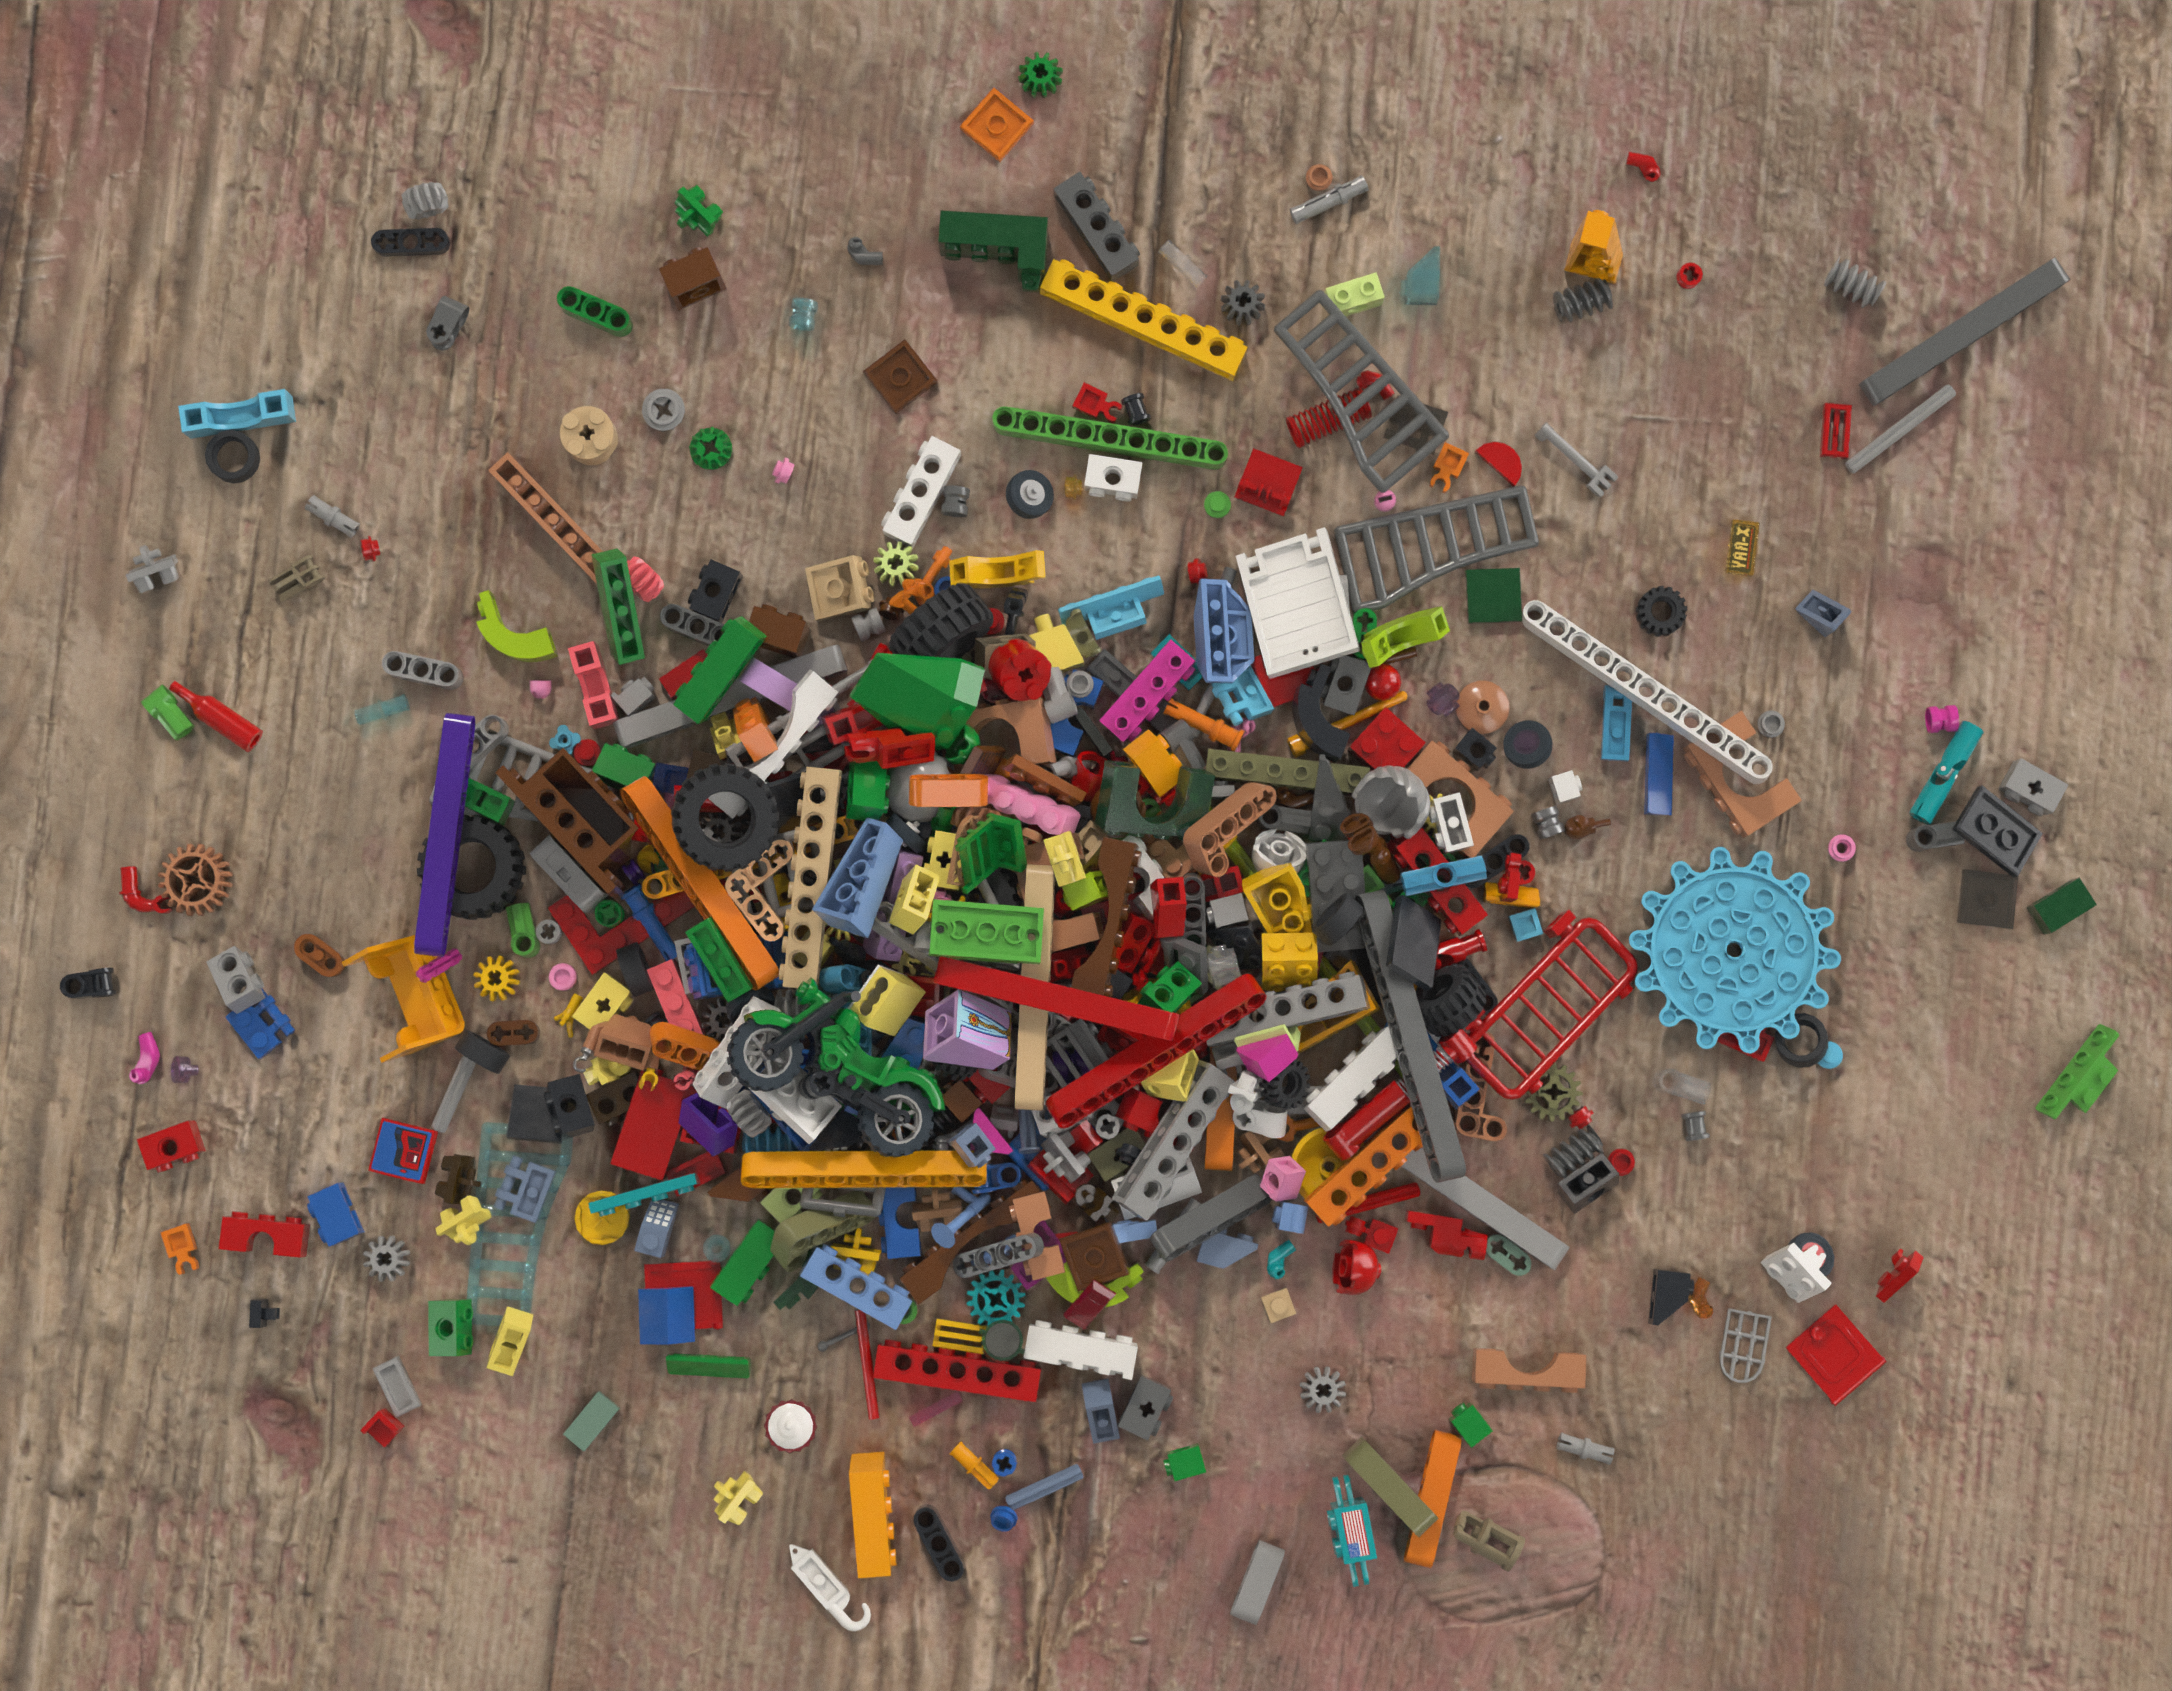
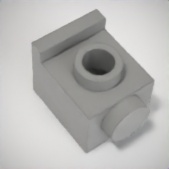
M645 676L641 680L638 678L636 681L633 679L628 681L621 688L622 693L620 695L615 692L611 694L612 698L628 716L639 713L656 698L652 693L655 688Z

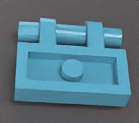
M1251 665L1232 684L1211 683L1215 698L1220 699L1226 718H1230L1234 726H1238L1243 722L1239 713L1244 712L1248 721L1269 715L1274 710ZM1233 692L1238 702L1233 703L1228 693Z

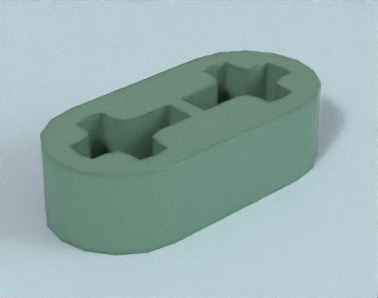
M1493 1234L1487 1238L1486 1254L1503 1268L1517 1276L1525 1275L1530 1271L1532 1262L1527 1253L1502 1235ZM1501 1240V1247L1507 1253L1503 1255L1501 1252L1496 1251L1493 1254L1491 1252L1493 1248L1490 1245L1491 1241L1498 1242ZM1512 1255L1519 1259L1523 1256L1524 1269L1517 1268L1514 1270L1515 1264L1508 1257Z

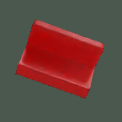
M704 649L659 678L672 700L678 698L675 693L679 687L685 682L688 684L693 677L690 673L699 661L703 663L708 656Z

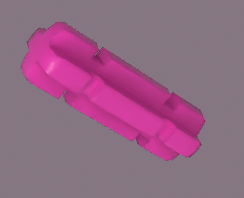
M453 948L447 951L444 957H437L430 961L429 964L420 967L416 971V977L419 978L420 982L426 983L432 977H436L448 970L450 966L458 964L462 960V954L459 953L458 949Z

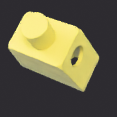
M1049 614L1034 618L1038 632L1029 635V637L1036 641V648L1047 657L1052 667H1059L1062 673L1084 666V660L1065 624L1053 627Z
M1193 1049L1140 1083L1146 1093L1152 1097L1187 1101L1199 1058Z

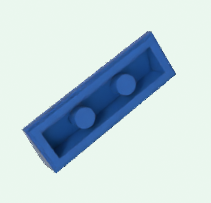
M1646 734L1644 815H1672L1674 735Z

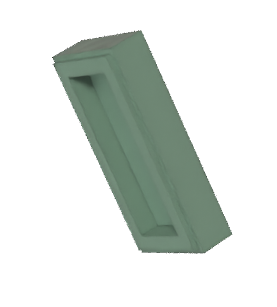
M598 1391L563 1435L584 1452L619 1411L620 1407L601 1391Z

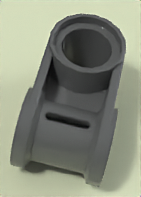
M442 296L426 330L427 337L432 345L441 351L452 347L461 327L467 320L470 310L469 306L447 296ZM443 332L446 334L444 337L439 336L438 339L436 338L437 334L442 335Z

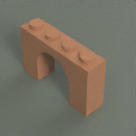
M1044 698L1012 702L1011 699H1002L995 701L996 706L986 707V704H977L976 709L966 722L979 734L988 723L1004 719L1015 728L1018 734L1023 758L1037 766L1056 762L1050 719L1044 706V701H1046ZM943 749L942 756L945 757L946 751ZM965 764L954 765V771L948 766L947 769L950 774H960Z
M1742 710L1720 724L1744 741L1756 734V731ZM1709 733L1706 735L1710 743L1716 744L1720 742L1717 734ZM1690 743L1683 748L1686 762L1690 767H1695L1700 773L1699 780L1706 790L1710 789L1716 797L1714 799L1715 805L1722 813L1726 812L1731 820L1729 822L1731 829L1736 835L1740 834L1742 838L1749 836L1802 801L1787 778L1758 796H1741L1732 791L1726 784L1722 772L1723 763L1694 743Z
M1431 741L1407 769L1418 776L1426 788L1439 780H1451L1459 783L1468 791L1472 800V813L1468 825L1474 846L1457 852L1465 859L1475 857L1514 812L1510 808L1512 803L1503 795L1499 794L1496 796L1489 790L1491 785L1480 776L1475 778L1469 772L1471 768L1464 761L1453 759L1449 755L1451 751L1443 743Z
M1072 833L1080 861L1085 860L1079 833ZM1044 841L1024 846L1027 864L1051 865ZM1026 869L1022 873L1013 871L1017 873L1019 881L1016 884L1020 899L1024 900L1025 904ZM1092 912L1067 920L1058 919L1053 916L1052 953L1101 940L1104 928L1100 913Z

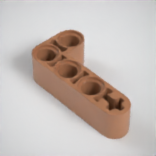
M1249 781L1186 830L1183 842L1196 871L1214 877H1221L1227 872L1229 861L1223 846L1275 804L1277 795L1273 787Z
M1486 1032L1495 1041L1494 1036ZM1488 1043V1047L1482 1048L1481 1056L1486 1055V1060L1478 1059L1491 1071L1495 1049ZM1477 1045V1049L1474 1052L1475 1055L1479 1054V1045ZM1464 1061L1463 1070L1479 1087L1477 1092L1478 1100L1473 1105L1465 1102L1455 1110L1453 1118L1455 1130L1462 1136L1487 1141H1499L1507 1133L1506 1123L1499 1117L1482 1114L1488 1083L1481 1076L1479 1078L1473 1077L1470 1073L1471 1066L1467 1061ZM1464 1116H1469L1473 1120V1127L1467 1132L1463 1131L1460 1127V1120ZM1491 1121L1497 1122L1500 1127L1499 1134L1495 1137L1487 1133L1486 1127Z

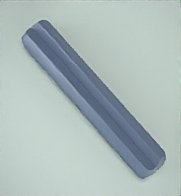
M1078 1464L1072 1465L1005 1497L1006 1503L1009 1508L1016 1510L1082 1480L1083 1473Z

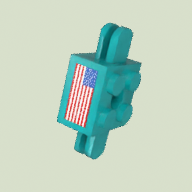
M1343 1475L1347 1500H1343L1338 1476L1332 1477L1336 1502H1331V1510L1326 1512L1329 1527H1331L1332 1531L1335 1530L1336 1537L1332 1538L1334 1554L1337 1558L1342 1559L1344 1565L1348 1564L1353 1587L1359 1586L1355 1567L1356 1562H1359L1363 1584L1369 1585L1366 1561L1377 1559L1367 1503L1363 1497L1353 1498L1349 1475Z

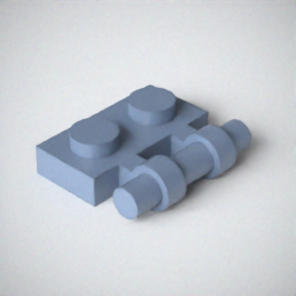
M513 1155L510 1164H506L504 1170L506 1175L501 1188H497L495 1193L497 1198L493 1207L504 1210L506 1202H512L513 1206L510 1214L537 1223L557 1171L533 1162H529L526 1171L519 1169L523 1158ZM519 1178L522 1182L518 1193L514 1194L511 1192L515 1179Z

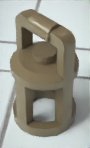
M1461 1511L1456 1517L1453 1528V1536L1456 1539L1469 1545L1472 1553H1478L1500 1565L1503 1570L1509 1572L1513 1568L1524 1547L1525 1537L1519 1534L1516 1535L1493 1523V1520L1490 1518L1482 1520L1467 1511ZM1466 1522L1474 1526L1470 1535L1464 1532ZM1490 1536L1509 1545L1506 1553L1486 1544Z

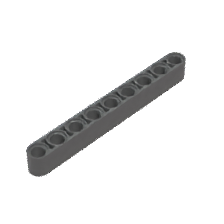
M2055 257L1875 372L1858 385L1874 407L2060 288L2071 279Z

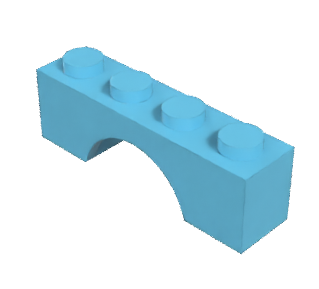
M285 389L258 393L254 398L235 403L199 402L178 406L182 433L190 439L216 435L221 431L227 430L243 431L296 422L293 396Z

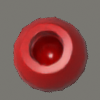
M1382 663L1379 666L1372 667L1365 689L1375 700H1390L1400 691L1401 676L1393 666Z

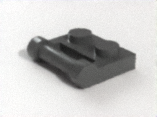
M1182 937L1160 938V946L1163 948L1164 967L1168 966L1171 968L1175 964L1174 949L1178 950L1179 962L1202 982L1196 993L1203 995L1207 992V948Z

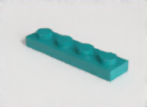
M693 1173L588 1203L591 1214L598 1212L599 1217L616 1213L614 1207L624 1204L627 1210L641 1206V1200L649 1197L652 1198V1202L668 1198L667 1192L678 1190L679 1195L694 1191V1185L699 1184L700 1180L698 1173Z

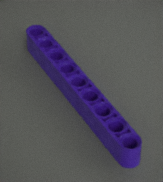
M446 713L443 721L414 941V952L419 955L444 957L447 949L476 725L475 716Z

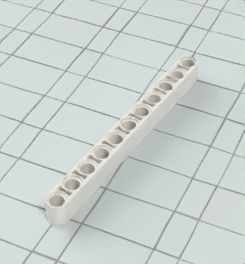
M1533 600L1525 605L1522 623L1528 630L1753 784H1761L1767 780L1772 771V762L1763 753L1543 602ZM1530 611H1538L1542 618L1532 620L1527 614ZM1559 626L1563 629L1564 633L1559 636L1553 635L1550 632V628ZM1581 641L1585 644L1586 649L1577 651L1572 647V643ZM1603 656L1607 659L1608 664L1606 666H1599L1595 663L1594 658ZM1621 671L1629 674L1630 680L1622 682L1617 678L1616 674ZM1641 687H1648L1652 690L1653 695L1644 697L1639 693V689ZM1664 702L1672 703L1675 711L1671 713L1665 712L1661 704ZM1684 719H1695L1698 724L1697 727H1687L1684 724ZM1715 733L1719 736L1720 742L1712 744L1707 740L1706 735ZM1733 748L1738 749L1742 752L1743 757L1741 759H1734L1730 756L1729 750ZM1752 765H1762L1765 769V774H1755L1752 770Z

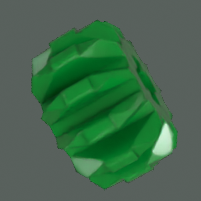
M1035 52L1034 60L1026 56V65L1019 66V72L1022 74L1018 76V80L1020 83H1024L1023 91L1027 92L1032 89L1031 94L1034 98L1038 92H1042V97L1046 98L1047 90L1055 94L1057 91L1055 85L1062 84V78L1059 76L1063 74V69L1057 67V58L1049 61L1050 56L1048 52L1044 54L1043 58H1039V53ZM1039 72H1044L1045 77L1042 75V78H1037L1036 73L1039 75Z

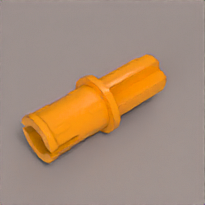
M962 1441L949 1453L967 1470V1474L971 1473L986 1489H991L998 1482V1476L981 1461L982 1457L978 1458Z

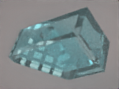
M1434 246L1407 272L1405 280H1401L1400 296H1405L1404 305H1437L1439 300L1440 246Z

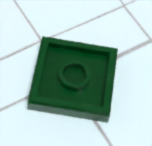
M1520 568L1468 569L1465 571L1468 624L1522 622Z

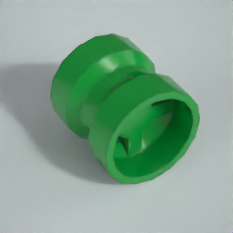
M604 900L595 908V919L602 926L614 928L625 919L624 908L613 900Z

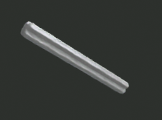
M1949 384L1945 385L1845 463L1847 469L1852 474L1856 473L1955 397V390Z

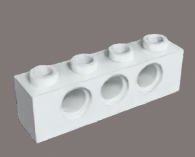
M931 436L929 442L924 441L918 452V455L921 457L917 465L912 464L906 475L908 482L905 488H899L893 500L896 505L892 513L888 511L881 523V526L884 527L883 533L885 536L897 542L901 541L903 545L911 546L912 549L961 457L959 449ZM930 462H935L940 467L936 473L930 474L925 471V466ZM917 486H924L927 488V493L923 497H916L912 494L913 489ZM911 509L915 512V516L910 521H904L900 518L902 511Z
M754 996L742 1008L738 1019L733 1026L729 1027L722 1042L712 1051L708 1062L695 1076L692 1084L701 1098L727 1109L726 1104L743 1086L739 1083V1079L732 1075V1068L727 1063V1057H729L727 1046L731 1041V1035L741 1024L745 1023L744 1015L765 1009L781 1012L779 1008ZM767 1033L755 1035L760 1043L764 1045ZM751 1040L747 1045L746 1051H753L757 1048ZM747 1056V1061L752 1067L757 1059L755 1056Z

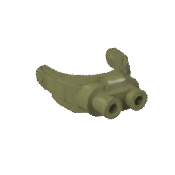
M1078 608L1071 611L1070 617L1066 620V628L1081 656L1087 658L1100 654L1102 650L1088 629L1081 610Z

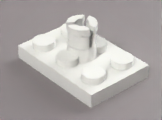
M784 1051L781 1052V1053L779 1054V1056H778L779 1058H781V1059H783V1060H784ZM773 1060L770 1061L772 1073L782 1066ZM801 1067L798 1075L789 1084L779 1089L767 1092L751 1090L770 1108V1111H774L772 1113L774 1118L788 1124L808 1144L815 1140L842 1106L830 1095L814 1100L804 1098L799 1092V1082L808 1074ZM766 1068L763 1069L761 1074H767Z

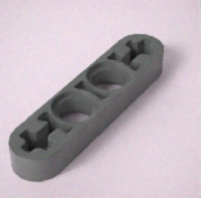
M1028 1233L961 1253L954 1258L953 1269L959 1277L968 1278L1036 1258L1043 1252V1240L1036 1233ZM1032 1244V1249L1022 1251V1245ZM1006 1245L1013 1251L1011 1260L1005 1255L1004 1249ZM985 1251L991 1255L992 1262L990 1266L984 1261ZM974 1260V1266L965 1267V1262Z

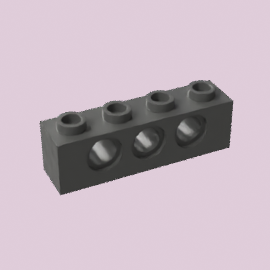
M1078 172L1053 188L1054 197L1110 281L1114 282L1138 266V256L1140 253L1132 241L1128 243L1123 236L1125 230L1118 220L1113 221L1109 215L1111 210L1103 198L1099 200L1094 193L1096 187L1088 176L1084 178L1082 173ZM1081 199H1086L1091 205L1086 209H1082L1077 206V202ZM1095 221H1101L1105 224V228L1097 231L1091 227V224ZM1117 243L1120 249L1117 252H1109L1106 249L1107 244Z

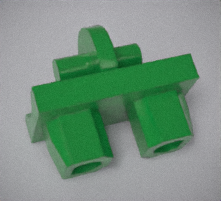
M698 185L688 190L683 186L677 191L678 198L674 203L678 207L675 213L680 217L677 225L681 229L689 226L692 230L699 228L708 237L713 233L715 224L721 219L723 211L714 203L707 208L701 204L705 200L706 195Z

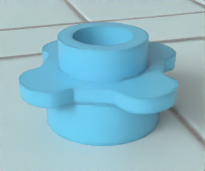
M560 725L555 737L550 739L549 745L553 749L561 750L564 748L572 755L576 744L581 741V736L578 733L569 731L568 726Z

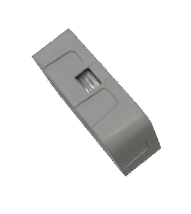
M549 834L530 852L532 858L585 913L594 912L596 906L610 896L553 835Z

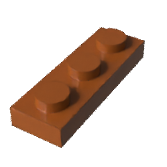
M1017 754L1007 759L1003 769L1010 772L1009 775L1012 778L1033 785V789L1039 793L1050 794L1057 798L1056 801L1061 805L1074 807L1080 804L1086 795V792Z

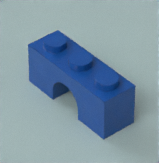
M1066 674V676H1065V678H1064V680H1065L1066 683H1067L1068 677L1070 676V675H1068V674ZM1092 677L1094 683L1093 690L1088 696L1084 698L1072 696L1076 706L1083 705L1094 709L1104 681ZM1068 718L1054 724L1051 723L1055 752L1074 757L1082 739L1083 730L1072 726Z
M886 1187L879 1224L880 1226H885L886 1237H881L882 1253H887L888 1259L922 1255L919 1228L903 1227L898 1222L896 1216L897 1210L902 1203L917 1201L916 1187Z

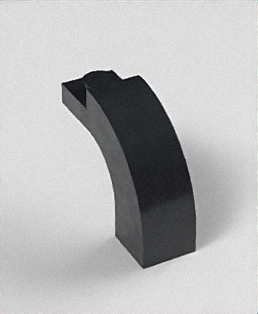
M1320 664L1315 670H1310L1305 682L1309 686L1301 684L1295 690L1292 703L1293 720L1303 742L1319 756L1320 754L1325 755L1327 760L1336 763L1341 759L1351 734L1331 725L1321 712L1320 695L1331 668Z

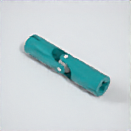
M1968 721L1961 722L1958 731L1955 732L1944 751L1941 762L1934 769L1910 809L1909 815L1926 825L1932 823L1956 781L1959 771L1967 763L1984 734L1981 728ZM1938 776L1945 781L1944 784L1936 785Z

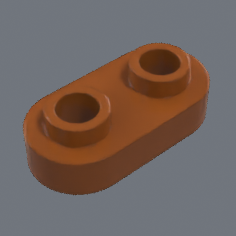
M303 934L295 941L294 951L297 957L321 975L336 977L344 970L342 961H344L343 956L318 936ZM309 943L314 945V950L311 953L306 951V946ZM330 959H334L336 962L335 967L332 969L328 968L327 965Z

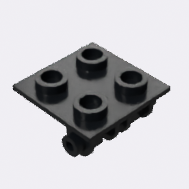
M1248 926L1206 930L1213 944L1235 970L1262 968V942H1258Z

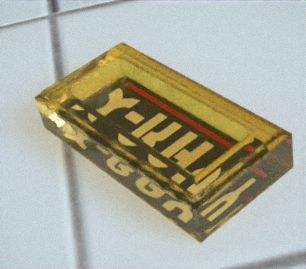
M1737 519L1731 521L1725 573L1753 576L1759 522Z

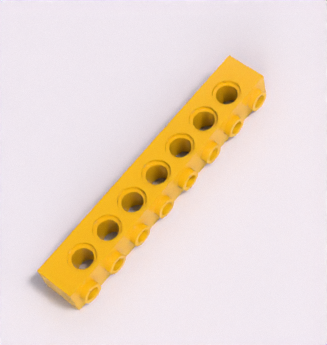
M1055 259L1052 260L1040 286L1041 295L1228 380L1234 381L1247 352V346L1244 345L1241 339L1234 336L1227 338L1220 335V331L1215 327L1198 325L1195 323L1196 320L1185 314H1181V316L1171 312V308L1161 303L1154 305L1148 302L1147 298L1140 293L1133 292L1130 294L1123 291V287L1113 281L1108 283L1101 281L1099 276L1091 271L1085 270L1081 272L1075 269V265L1067 260L1061 259L1060 262ZM1069 280H1075L1079 283V287L1075 290H1069L1065 287V283ZM1093 291H1099L1104 297L1099 301H1093L1089 298V294ZM1117 302H1123L1128 308L1124 312H1117L1114 310L1113 305ZM1141 313H1148L1152 319L1148 323H1141L1137 317ZM1165 324H1172L1175 326L1176 331L1172 334H1166L1161 328ZM1196 335L1199 337L1200 342L1197 345H1190L1186 342V337ZM1213 346H1220L1224 349V354L1214 356L1210 349Z

